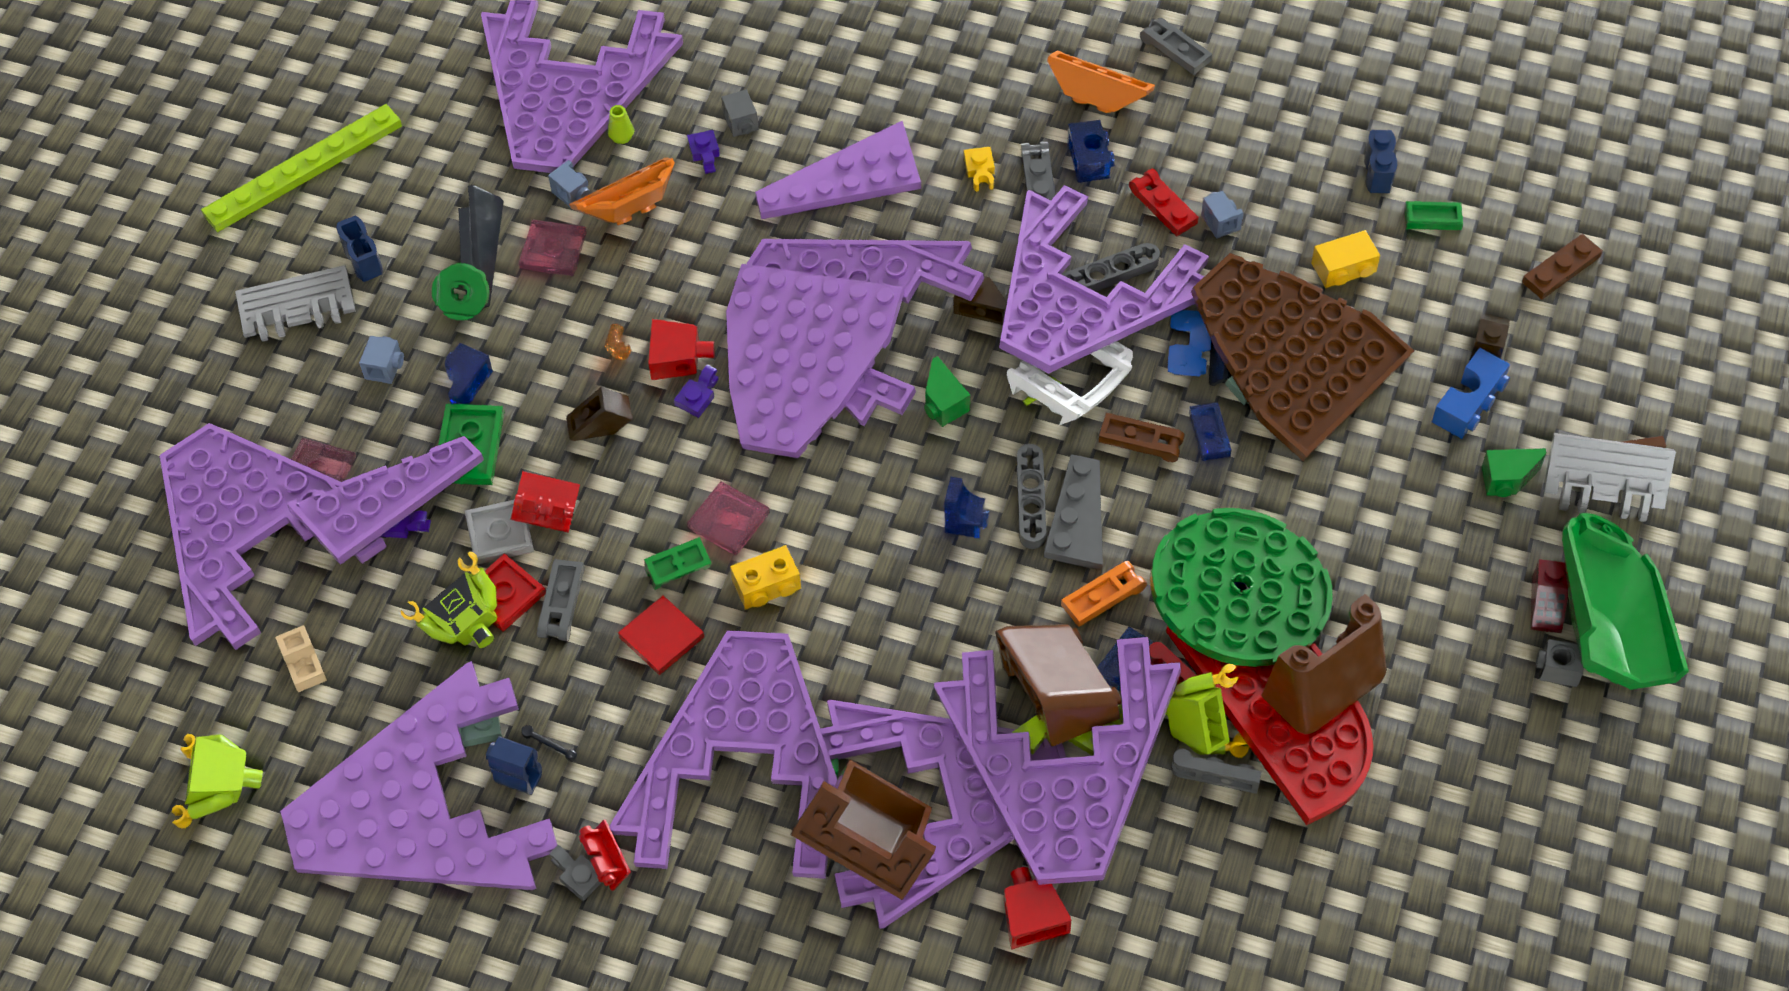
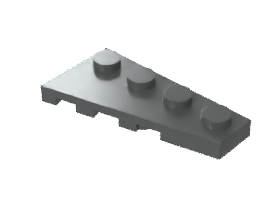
M1071 454L1045 547L1044 558L1102 571L1100 460Z

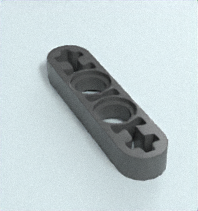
M1143 243L1067 271L1062 275L1096 292L1115 285L1120 281L1123 282L1154 270L1159 264L1160 251L1156 245ZM1120 262L1129 265V269L1118 270L1115 264ZM1101 272L1105 277L1101 280H1094L1090 277V274Z
M1025 444L1017 451L1016 462L1019 539L1024 547L1037 549L1046 540L1043 452L1035 444ZM1028 455H1031L1033 458V469H1027L1026 457ZM1031 478L1037 480L1039 485L1030 489L1025 487L1023 482ZM1033 503L1038 505L1040 510L1037 513L1030 514L1024 510V507L1027 504ZM1035 523V538L1030 537L1029 534L1030 524Z

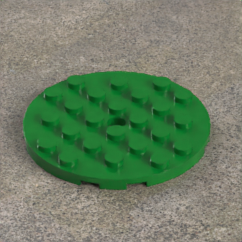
M1216 508L1211 513L1199 516L1195 513L1178 522L1176 527L1165 535L1158 545L1150 570L1151 593L1156 608L1164 622L1183 642L1215 660L1233 665L1252 667L1274 665L1278 656L1288 648L1295 645L1309 648L1317 640L1328 621L1332 608L1333 591L1331 579L1327 568L1324 569L1317 558L1318 552L1303 536L1299 538L1293 532L1286 529L1287 524L1274 517L1240 508ZM1234 582H1243L1249 589L1240 592V589L1235 586Z

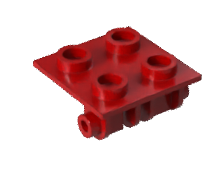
M523 471L510 520L569 533L580 484Z

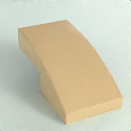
M304 625L275 637L298 693L327 681Z

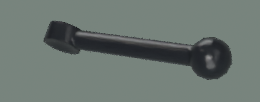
M530 725L522 727L521 733L524 738H534L564 754L568 761L576 759L577 752L574 749H566L534 732L533 727Z

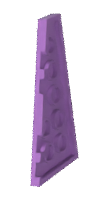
M900 121L756 191L755 194L762 220L921 189V180L903 121Z
M463 436L433 447L429 453L414 459L412 456L401 459L402 463L387 468L385 465L345 480L339 487L326 492L323 489L313 492V497L299 502L297 499L289 501L287 506L341 565L484 459L482 453Z

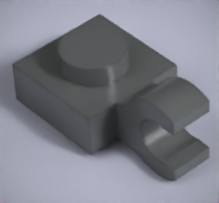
M559 845L549 853L552 857L551 862L564 872L559 877L560 882L583 902L601 884L592 863L582 854L574 861Z

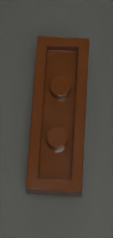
M1582 233L1525 274L1522 283L1543 300L1598 260L1603 250Z

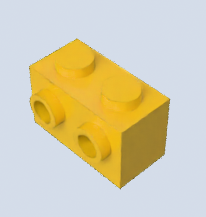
M1364 230L1316 245L1311 264L1325 288L1334 285H1343L1359 277L1365 278L1377 272L1380 254L1368 233Z
M786 545L730 566L732 582L745 610L752 607H761L770 600L781 596H790L796 590L801 589L800 573Z

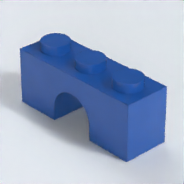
M1479 348L1466 365L1461 384L1470 388L1473 392L1464 393L1450 387L1437 404L1432 423L1463 439L1468 430L1473 432L1481 420L1480 414L1482 411L1488 412L1496 399L1495 393L1497 391L1503 392L1510 380V377L1507 376L1510 364Z

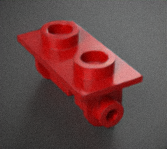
M602 820L595 829H592L591 826L581 828L579 830V840L588 855H595L590 861L597 873L599 882L604 883L605 886L610 887L611 891H614L631 871L607 821Z

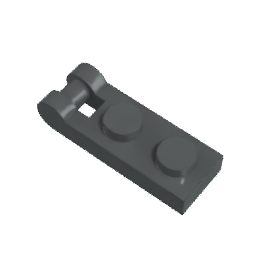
M1161 17L1152 23V27H1146L1140 32V38L1145 44L1153 45L1193 75L1212 61L1211 52Z
M1040 141L1036 145H1030L1029 142L1021 143L1026 192L1031 190L1052 200L1056 194L1048 141ZM1040 155L1041 159H1031V156Z
M554 559L538 623V638L556 636L559 640L569 641L572 620L585 570L583 562ZM551 619H561L560 624H550Z
M1179 749L1173 755L1172 772L1177 777L1257 794L1262 771L1255 770L1251 765L1238 764L1235 766L1225 764L1221 759L1207 757L1206 759L1192 757L1191 753L1186 749Z

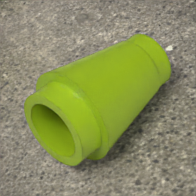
M615 105L609 111L608 136L615 143L624 144L631 140L634 134V127L625 108L621 105Z

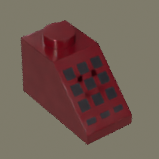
M1539 559L1532 576L1530 630L1562 633L1568 600L1565 562Z

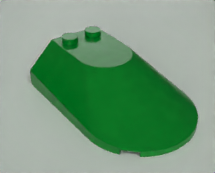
M1580 513L1565 524L1562 532V543L1571 621L1583 668L1590 673H1596L1609 679L1614 684H1620L1631 690L1678 682L1688 673L1689 669L1658 569L1648 554L1642 556L1632 545L1634 539L1619 526L1598 515Z

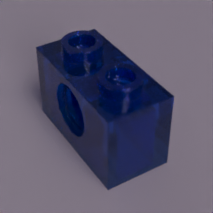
M1101 120L1068 124L1067 142L1077 182L1110 179V169L1115 166L1113 151H1108L1109 135L1107 130H1103Z

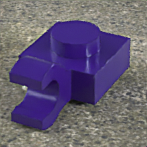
M709 130L687 135L693 162L702 160L705 174L716 172L714 157H718L720 154L714 131Z
M707 364L702 370L698 382L689 379L674 399L675 406L699 418L715 397L714 391L711 389L719 380V377L715 376L717 369Z
M415 511L380 537L407 538L408 531L429 532L431 520H426V511Z

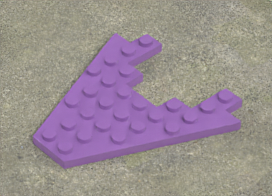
M510 0L506 15L488 12L481 13L514 169L551 173L568 160L572 162L573 167L608 129L611 107L621 105L626 109L682 46V35L661 33L665 21L664 13L638 10L627 49L601 46L595 66L548 60L551 50L550 40L529 38L538 8V0Z
M762 239L747 264L903 287L904 296L902 301L905 303H909L921 282L971 301L984 280L983 273L962 265L972 249L971 242ZM872 368L871 370L867 369L860 379L861 384L847 402L845 408L860 425L865 426L877 405L903 415L916 390L910 384Z
M208 423L162 453L160 461L190 639L197 646L220 630L232 647L237 650L261 633L258 626L231 594V591L255 576L240 555L288 523L291 524L304 541L313 537V534L290 511L287 502L295 499L298 502L313 497V492L321 489L326 492L339 487L342 482ZM379 536L357 552L355 556L363 564L387 546Z
M472 661L466 663L282 809L281 815L294 869L297 873L523 890L537 889L529 861L549 855L558 845L550 819L489 838L481 810L450 819L436 767L467 757L459 728L519 710L510 679L506 678L480 687Z

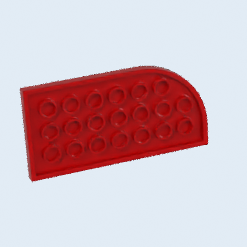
M1167 626L1166 633L1197 675L1210 672L1213 675L1219 674L1222 668L1229 664L1196 651L1183 642ZM1315 643L1309 647L1318 657L1323 654ZM1235 665L1234 671L1225 673L1228 678L1239 677L1237 682L1230 688L1215 684L1216 687L1221 688L1225 714L1306 826L1333 813L1349 802L1363 784L1370 769L1373 756L1371 727L1359 701L1357 700L1316 732L1303 734L1295 730L1261 696L1274 665L1257 667Z

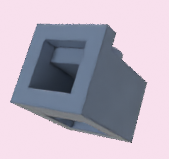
M570 160L548 175L551 192L569 207L570 203L591 194V191L587 188V179L582 173L574 171Z
M1224 191L1213 192L1203 198L1201 216L1216 239L1241 230L1244 212L1242 209L1237 210L1233 200H1229Z

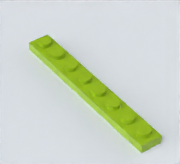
M385 104L202 208L203 216L218 233L401 128V120Z

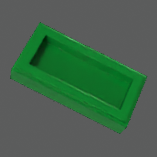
M1406 201V229L1462 230V204L1458 202Z

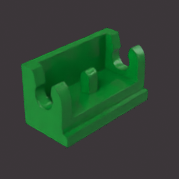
M700 537L644 559L645 572L648 577L650 576L654 590L659 589L660 585L700 569L706 570L712 565Z

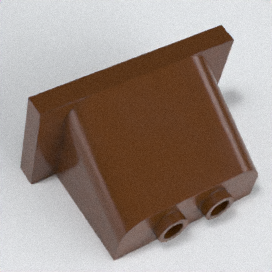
M852 760L848 761L834 787L825 781L822 782L790 834L901 900L904 899L936 849V846L922 839L932 807Z

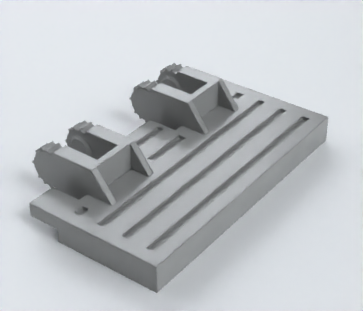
M346 265L235 291L244 337L256 335L255 328H258L262 342L268 340L269 335L266 328L268 325L275 324L278 336L284 337L286 336L283 323L287 321L288 327L312 322L311 315H314L317 327L322 328L324 327V318L321 314L323 312L331 311V317L335 324L341 323L340 308H343L344 314L356 312Z
M1553 433L1544 493L1557 494L1559 482H1563L1559 510L1566 511L1570 505L1572 486L1581 487L1577 508L1578 513H1586L1591 486H1593L1591 499L1617 503L1619 491L1623 490L1619 512L1621 519H1627L1630 514L1632 495H1642L1637 516L1638 521L1645 522L1647 521L1652 494L1651 507L1665 509L1676 451L1669 448Z

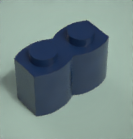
M1392 130L1370 131L1364 156V164L1367 169L1365 183L1370 193H1390L1392 190L1397 169V158L1394 154L1396 138Z
M352 216L338 222L337 232L344 253L351 261L356 276L363 282L382 275L383 268L376 245L368 236L363 221L357 216Z
M498 736L496 742H492L486 752V760H488L494 781L532 795L542 776V767L537 762L538 754L536 749Z

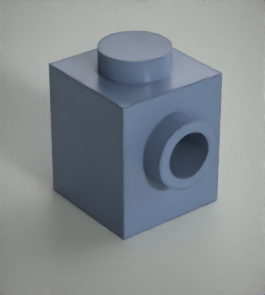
M370 336L359 362L364 379L392 384L397 369H401L403 365L404 354L401 352L397 340L386 336Z

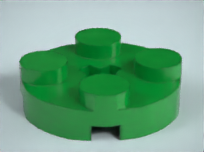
M456 263L444 268L436 276L432 284V298L435 305L439 306L445 316L453 320L462 321L474 317L482 312L489 300L490 292L486 275L483 271L469 264ZM459 285H463L464 289L467 290V294L464 295L463 299L459 298L458 293H454V288H458Z

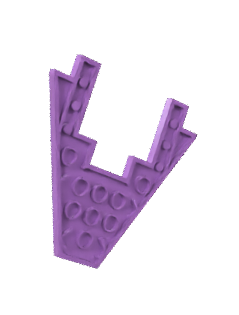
M1065 185L1052 200L1028 190L999 348L1049 374L1195 304L1191 290L1204 277L1199 273L1207 265L1209 256L1184 244L1145 293L1120 281L1111 293L1105 297L1061 275L1070 265L1071 256L1052 247V244L1087 205L1088 196Z
M727 631L609 826L613 835L637 836L634 857L636 867L667 869L679 778L710 780L714 751L774 754L772 783L802 785L798 820L823 781L833 787L835 786L837 777L789 634ZM796 838L793 876L826 879L828 857Z
M1148 637L1117 640L1124 724L1092 727L1094 756L1031 761L1029 732L998 734L993 650L962 652L963 680L934 683L935 691L1038 885L1104 880L1181 673L1180 663L1151 665Z
M828 700L827 705L832 726L821 728L820 730L830 760L835 758L843 759L901 746L908 774L939 768L951 819L926 825L923 834L924 840L936 846V849L903 900L851 870L835 873L841 908L873 901L879 929H882L1013 841L1014 838L950 719ZM998 727V734L1012 733L1015 729ZM1046 738L1033 755L1031 754V761L1066 758L1063 744L1051 747Z

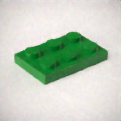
M445 405L438 446L465 436L482 453L484 459L452 484L493 485L505 413L503 406Z

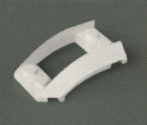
M1116 341L1091 353L1102 364L1113 369L1096 387L1083 397L1078 396L1044 374L1045 371L1025 361H1021L1016 369H1008L1007 378L1013 395L1023 390L1029 397L1037 399L1048 406L1052 412L1063 416L1059 424L1062 425L1079 418L1093 409L1121 383L1132 369L1133 351Z

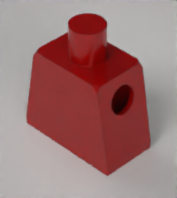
M652 319L648 363L651 380L694 375L697 373L698 358L715 357L714 341H699L697 326Z
M1020 867L1013 870L1010 875L1014 886L1004 889V907L1011 950L1069 934L1072 920L1053 885H1038L1036 879H1032L1028 867Z

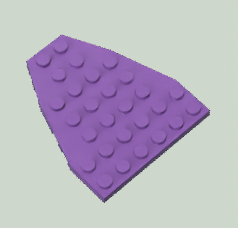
M741 264L726 310L729 389L740 443L743 449L794 458L800 457L807 449V445L822 433L821 428L830 418L835 419L861 384L860 379L867 369L871 370L875 364L874 359L877 354L890 343L904 296L903 287Z

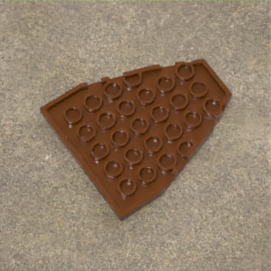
M1229 253L1192 288L1191 294L1216 351L1259 422L1302 461H1305L1415 350L1373 313L1365 309L1360 312L1346 305V300L1340 297L1338 300L1322 294L1323 289L1290 273L1280 270L1278 274L1263 269L1264 264L1246 261L1243 257Z

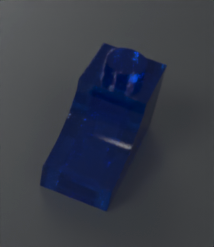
M459 343L455 350L447 355L444 364L449 380L453 381L452 387L448 392L451 404H470L493 372L489 355L462 343Z
M950 477L944 501L945 533L980 538L981 529L988 527L990 511L985 510L986 498H981L971 493L965 487L962 478Z

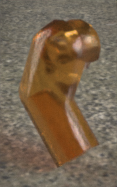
M612 324L605 342V348L616 360H626L631 353V346L629 344L625 346V342H621L624 327L619 324Z

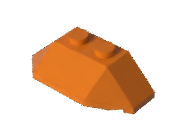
M1058 50L1050 54L1047 59L1065 95L1072 97V100L1076 103L1095 105L1101 112H1115L1145 97L1155 88L1153 84L1070 56Z
M663 158L569 205L572 210L602 221L617 223V225L624 224L632 220V214L638 211L643 214L656 208L655 203L663 199L675 162L673 158Z

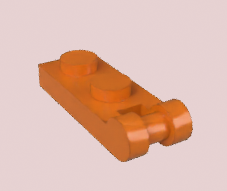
M1125 561L1061 599V606L1076 625L1080 627L1129 596L1142 592L1146 588L1147 582L1142 576L1135 574V568L1129 561ZM1125 579L1127 583L1123 585L1119 580Z

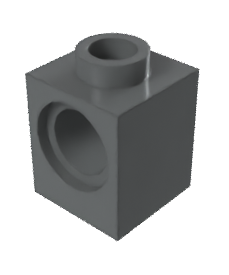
M747 89L721 97L723 115L733 137L759 130L757 111Z
M1548 639L1544 650L1538 651L1536 668L1541 669L1540 681L1574 687L1578 686L1584 668L1581 664L1577 644ZM1554 660L1561 661L1565 665H1560L1556 663Z

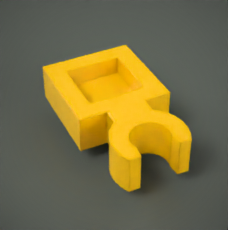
M991 147L964 150L968 178L973 177L974 190L976 192L979 191V184L981 182L987 183L989 189L993 190L995 166Z

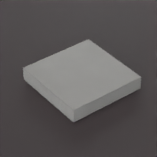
M514 500L465 510L472 552L478 558L477 565L496 561L504 553L508 557H514L534 552L529 524L510 520Z

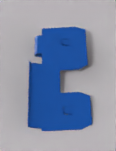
M1181 310L1172 314L1170 327L1177 331H1189L1190 340L1189 345L1175 344L1169 346L1168 372L1174 375L1198 377L1201 374H1206L1207 360L1201 358L1202 352L1211 350V338L1199 311Z

